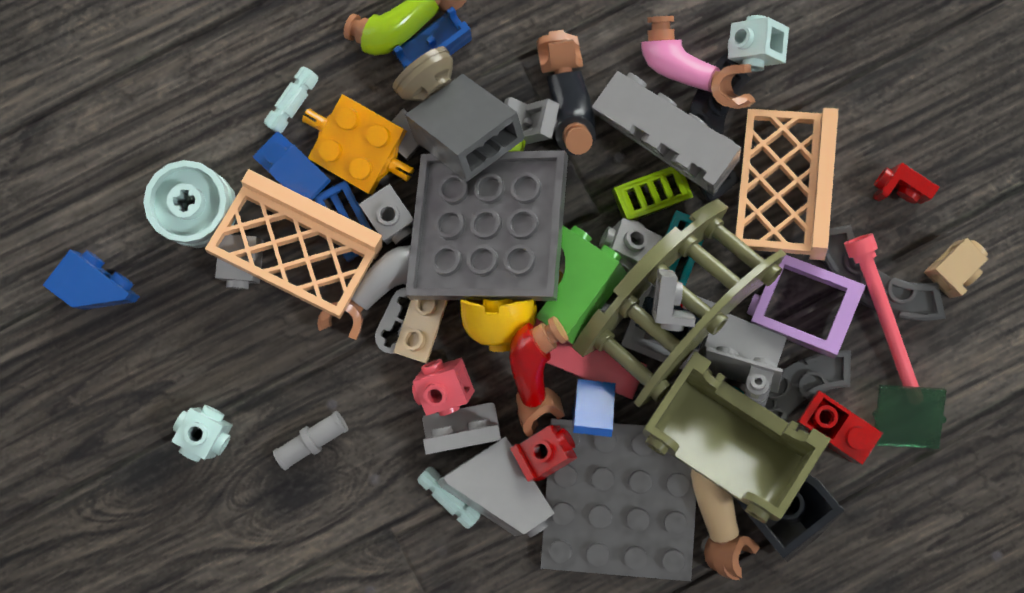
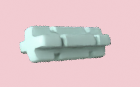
M304 66L299 69L294 76L296 81L294 83L290 82L274 105L276 110H271L265 118L264 123L274 132L279 131L282 133L289 123L287 119L289 117L293 118L308 96L307 90H312L318 81V76L312 70Z
M433 467L426 468L418 477V483L426 491L430 489L433 492L431 495L452 516L456 514L458 516L456 520L465 528L469 529L480 518V513L441 488L437 482L441 475Z

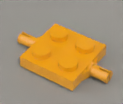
M343 94L333 112L327 118L316 113L311 108L305 111V114L316 119V121L303 115L302 122L319 130L318 139L308 156L309 160L373 195L380 180L389 171L406 182L411 178V176L401 171L400 168L410 174L414 173V168L396 159L399 146L407 130Z

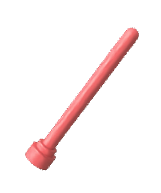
M870 233L848 240L844 243L849 258H853L855 264L859 263L906 397L911 404H918L922 401V393L874 258L877 256L875 250L878 249L874 235Z

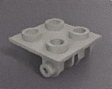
M718 346L716 349L707 347L706 358L711 361L708 369L714 375L721 373L727 379L746 384L745 395L763 407L767 403L770 391L778 394L783 369L776 367L775 362L761 357H755L754 360L740 357L737 351L724 346Z

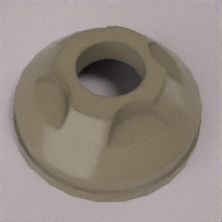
M444 46L434 48L408 65L393 83L392 88L401 99L423 102L452 81L450 78L453 70V58L447 48Z

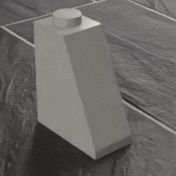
M506 437L496 441L437 480L441 488L514 536L527 533L529 538L533 537L548 526L545 520L555 514L534 481H527L510 449L512 446Z

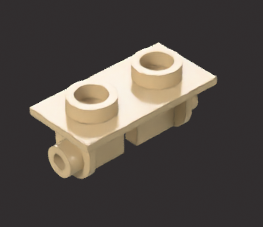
M411 300L393 353L427 364L448 300Z

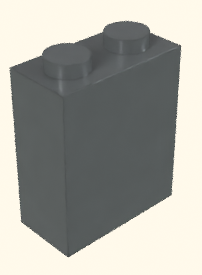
M464 74L458 76L405 114L415 141L467 182L525 139L517 112Z

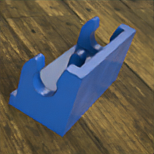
M451 6L436 21L403 45L396 46L392 53L404 69L421 55L440 46L446 47L450 55H452L472 40L471 29L465 21H460L456 15V10Z

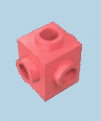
M462 357L443 363L442 359H436L421 366V371L413 380L412 385L414 399L418 405H422L426 416L437 412L440 416L456 412L460 409L461 405L469 402L475 391Z

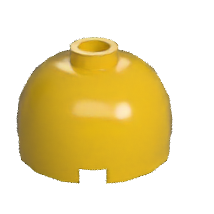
M460 299L461 317L467 334L479 344L488 345L489 350L492 352L510 351L511 340L517 331L527 323H531L533 326L536 323L537 307L536 301L533 299L524 301H512L511 299Z

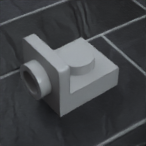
M658 269L652 316L655 323H660L662 329L669 331H684V326L695 327L696 318L691 311L674 309V306H680L683 283L677 282L678 277L673 270Z

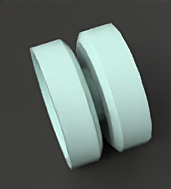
M182 160L169 163L154 174L146 186L143 203L146 217L156 232L183 246L202 248L207 246L236 197L228 182L216 172L199 162Z

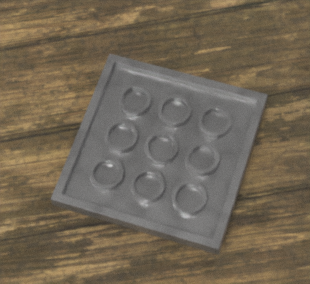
M565 150L507 152L468 182L434 155L421 154L405 296L410 300L511 299L512 301H524L533 299L534 301H557L568 155Z
M552 418L551 425H560L561 429L565 428L572 436L575 443L573 450L577 459L547 477L546 501L555 514L545 520L548 526L543 530L541 569L691 581L696 497L691 480L692 468L668 452L665 456H662L650 449L645 444L647 437L642 433L646 425L613 423L612 437L573 433L572 420Z

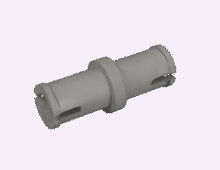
M334 411L330 416L311 428L305 426L299 430L300 435L283 446L276 448L273 451V455L283 470H287L309 454L316 455L321 452L323 445L342 433L349 430L340 413Z

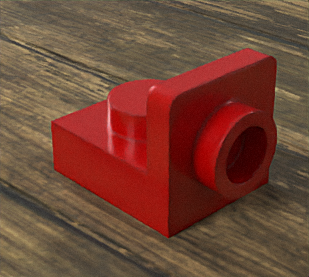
M900 163L891 169L886 167L874 183V186L878 189L872 198L879 202L887 198L895 187L898 189V196L912 204L917 202L922 204L931 200L940 187L904 163Z

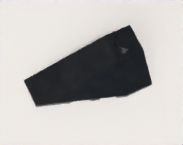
M809 474L781 520L773 521L768 519L766 523H762L748 514V516L782 558L788 562L815 541L844 512V509L821 482ZM735 498V500L745 511L747 505L738 500L737 498Z

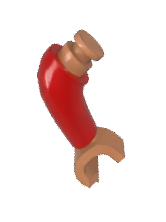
M555 316L548 319L547 326L543 323L536 327L531 323L525 324L511 340L509 360L518 390L516 394L518 417L524 433L529 438L536 433L538 427L537 419L541 415L552 413L557 419L565 416L560 397L544 385L545 363L551 359L550 351L557 348L556 342L559 341L564 344L569 340L564 327Z

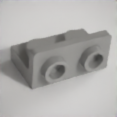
M492 402L460 408L456 412L445 416L435 413L425 415L422 418L426 437L423 439L426 455L501 440L496 407Z

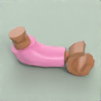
M674 16L647 17V23H652V30H648V41L641 42V48L648 66L655 72L682 84L712 92L715 100L723 106L741 109L750 107L756 102L750 93L741 96L736 95L731 86L732 78L736 74L751 72V64L731 65L720 70L718 67L690 55L682 47V40H675V29H670V22H674Z

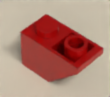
M820 390L816 392L797 421L809 433L814 428L831 440L827 447L849 462L863 465L883 434Z

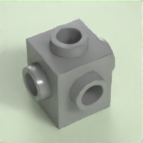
M622 218L613 228H606L599 242V247L602 248L603 245H606L622 257L620 263L628 273L662 239V236L646 229L638 221Z

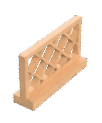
M823 108L822 113L748 109L735 236L752 250L777 252L781 249L785 253L810 255L809 259L825 261L829 242L838 109ZM754 120L770 121L778 130L765 140H762L753 130ZM797 123L813 124L812 135L802 143L789 131ZM783 135L795 148L780 159L768 145ZM752 139H753V141L757 144V146L754 147V148L751 150V148H752ZM810 144H812L811 153L806 149ZM763 150L774 164L759 174L750 164V159ZM800 153L810 163V168L797 177L786 163ZM780 168L792 182L777 193L765 179ZM749 173L754 178L750 183H748ZM807 178H809L808 187L803 183ZM760 184L772 198L757 209L747 198V193ZM798 187L807 197V203L795 212L785 202L783 197ZM777 202L789 217L774 228L762 213ZM747 208L751 212V214L745 218V211ZM806 212V219L804 222L800 218V216ZM756 218L768 230V233L759 240L743 239L744 227ZM794 221L804 231V244L787 242L779 232ZM774 237L777 241H769V240Z
M248 169L241 181V190L205 247V251L340 319L373 259H376L383 247L382 235ZM246 200H249L261 206L264 217L242 223L239 212ZM266 209L275 214L268 216ZM236 218L238 224L231 226ZM283 219L294 223L297 234L275 240L270 223ZM266 224L271 241L249 247L244 230ZM299 226L307 229V231L301 232ZM237 232L241 233L245 246L244 249L229 253L219 248L225 236ZM317 235L327 239L330 250L308 256L303 239ZM299 241L304 258L282 264L278 247ZM333 243L341 247L334 249ZM274 248L278 261L277 266L267 269L255 266L252 254ZM353 252L363 257L357 269L342 273L337 259L338 255ZM248 256L249 262L241 259V257ZM332 257L337 275L316 281L311 263ZM307 265L312 282L300 286H295L288 282L286 270ZM281 272L283 279L273 274ZM352 278L350 283L346 287L344 280ZM340 281L343 295L337 306L323 300L318 287ZM314 289L316 296L307 291Z

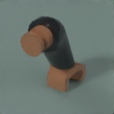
M564 30L550 31L548 35L538 38L537 50L542 73L553 71L555 75L547 76L551 100L560 104L557 114L558 123L555 130V139L560 149L565 150L567 154L581 155L586 153L595 141L596 124L591 99L582 72L572 71V68L583 67L578 36L565 33Z

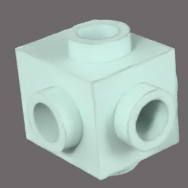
M751 15L746 18V21L731 23L730 38L728 40V59L739 64H751V71L753 72L763 71L764 66L786 63L789 27L762 15Z
M204 405L203 408H189L188 412L183 411L177 418L173 426V431L176 434L171 442L180 446L179 453L191 460L199 462L201 458L204 460L214 458L216 455H221L231 437L228 433L233 424L223 420L224 414L208 405ZM198 427L203 432L200 440L193 437Z

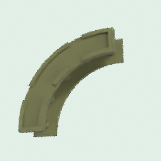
M718 198L692 213L689 219L693 222L684 230L680 231L677 227H674L641 258L614 288L613 292L618 297L605 313L600 309L595 312L572 346L582 357L595 350L599 352L604 350L644 386L634 401V404L639 408L652 399L655 402L660 401L672 387L669 380L709 333L712 335L718 333L728 320L727 314L763 284L770 286L782 272L779 264L786 256V253L780 249L767 259H763L723 226L724 221L721 219L729 207ZM706 238H715L752 270L740 279L698 243ZM689 256L728 288L729 291L710 308L683 285L681 304L700 320L680 341L670 331L662 329L660 323H655L653 317L639 306L640 300L638 299L652 284L656 285L658 269L670 270L669 267L678 258ZM623 317H630L670 352V355L654 374L614 339L615 334L613 331Z

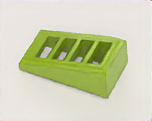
M672 167L614 187L612 190L622 218L634 221L693 198L685 176ZM674 176L681 194L674 196L666 177ZM659 180L667 199L662 201L654 185V182ZM647 186L654 204H647L641 187ZM634 191L640 209L634 210L628 195L629 192Z

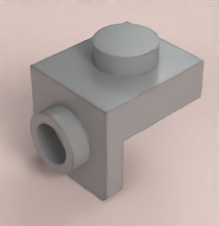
M512 97L505 99L504 103L518 114L526 144L552 139L558 123L559 103L550 99H544L525 104Z

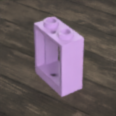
M786 255L779 264L782 271L785 268L845 291L826 340L764 316L782 272L770 286H765L762 295L754 294L747 314L753 316L751 323L787 337L786 340L835 359L866 285Z

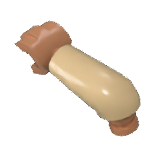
M692 469L691 480L693 490L710 536L705 544V561L710 568L717 571L723 577L732 580L742 579V569L739 565L741 550L756 554L760 547L750 537L739 534L732 495Z

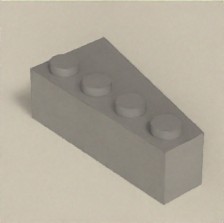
M617 71L593 104L594 114L714 196L740 160L741 147L728 137L709 128L697 116L691 113L687 114L677 108V104L662 93L656 95L646 89L647 84L638 76L630 72L625 76Z

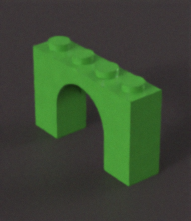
M563 226L561 248L565 256V271L558 285L557 301H547L536 318L547 326L548 319L555 316L567 333L569 339L567 342L573 345L598 309H602L612 295L614 288L625 277L627 272L620 263L622 257L606 245H603L601 249L590 243L592 238L577 226H573L571 230Z

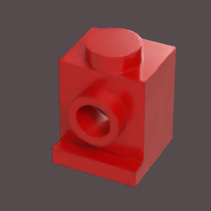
M549 425L522 443L510 448L528 482L541 481L577 459L573 450L575 448L574 440L565 428L561 429L560 425ZM542 445L547 447L548 453L546 457H544L540 450Z

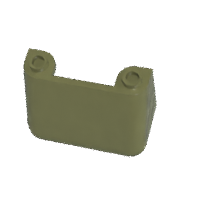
M695 351L643 429L642 433L647 437L645 444L662 456H665L668 452L746 504L747 508L745 511L758 521L766 523L768 519L773 521L781 520L831 439L814 428L809 434L800 429L795 431L799 425L792 420L788 423L723 381L725 376L721 373H718L714 378L712 376L713 372L708 369L711 361Z

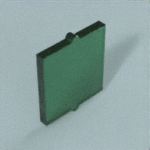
M879 385L877 409L872 413V416L875 418L874 427L883 434L875 446L939 449L942 423L947 421V418L944 416L947 390L945 388Z

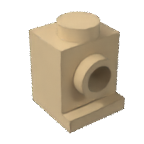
M965 238L954 242L924 273L934 283L938 282L939 288L948 298L963 296L968 291L965 287L976 281L983 273L980 267L988 260V253L978 242Z

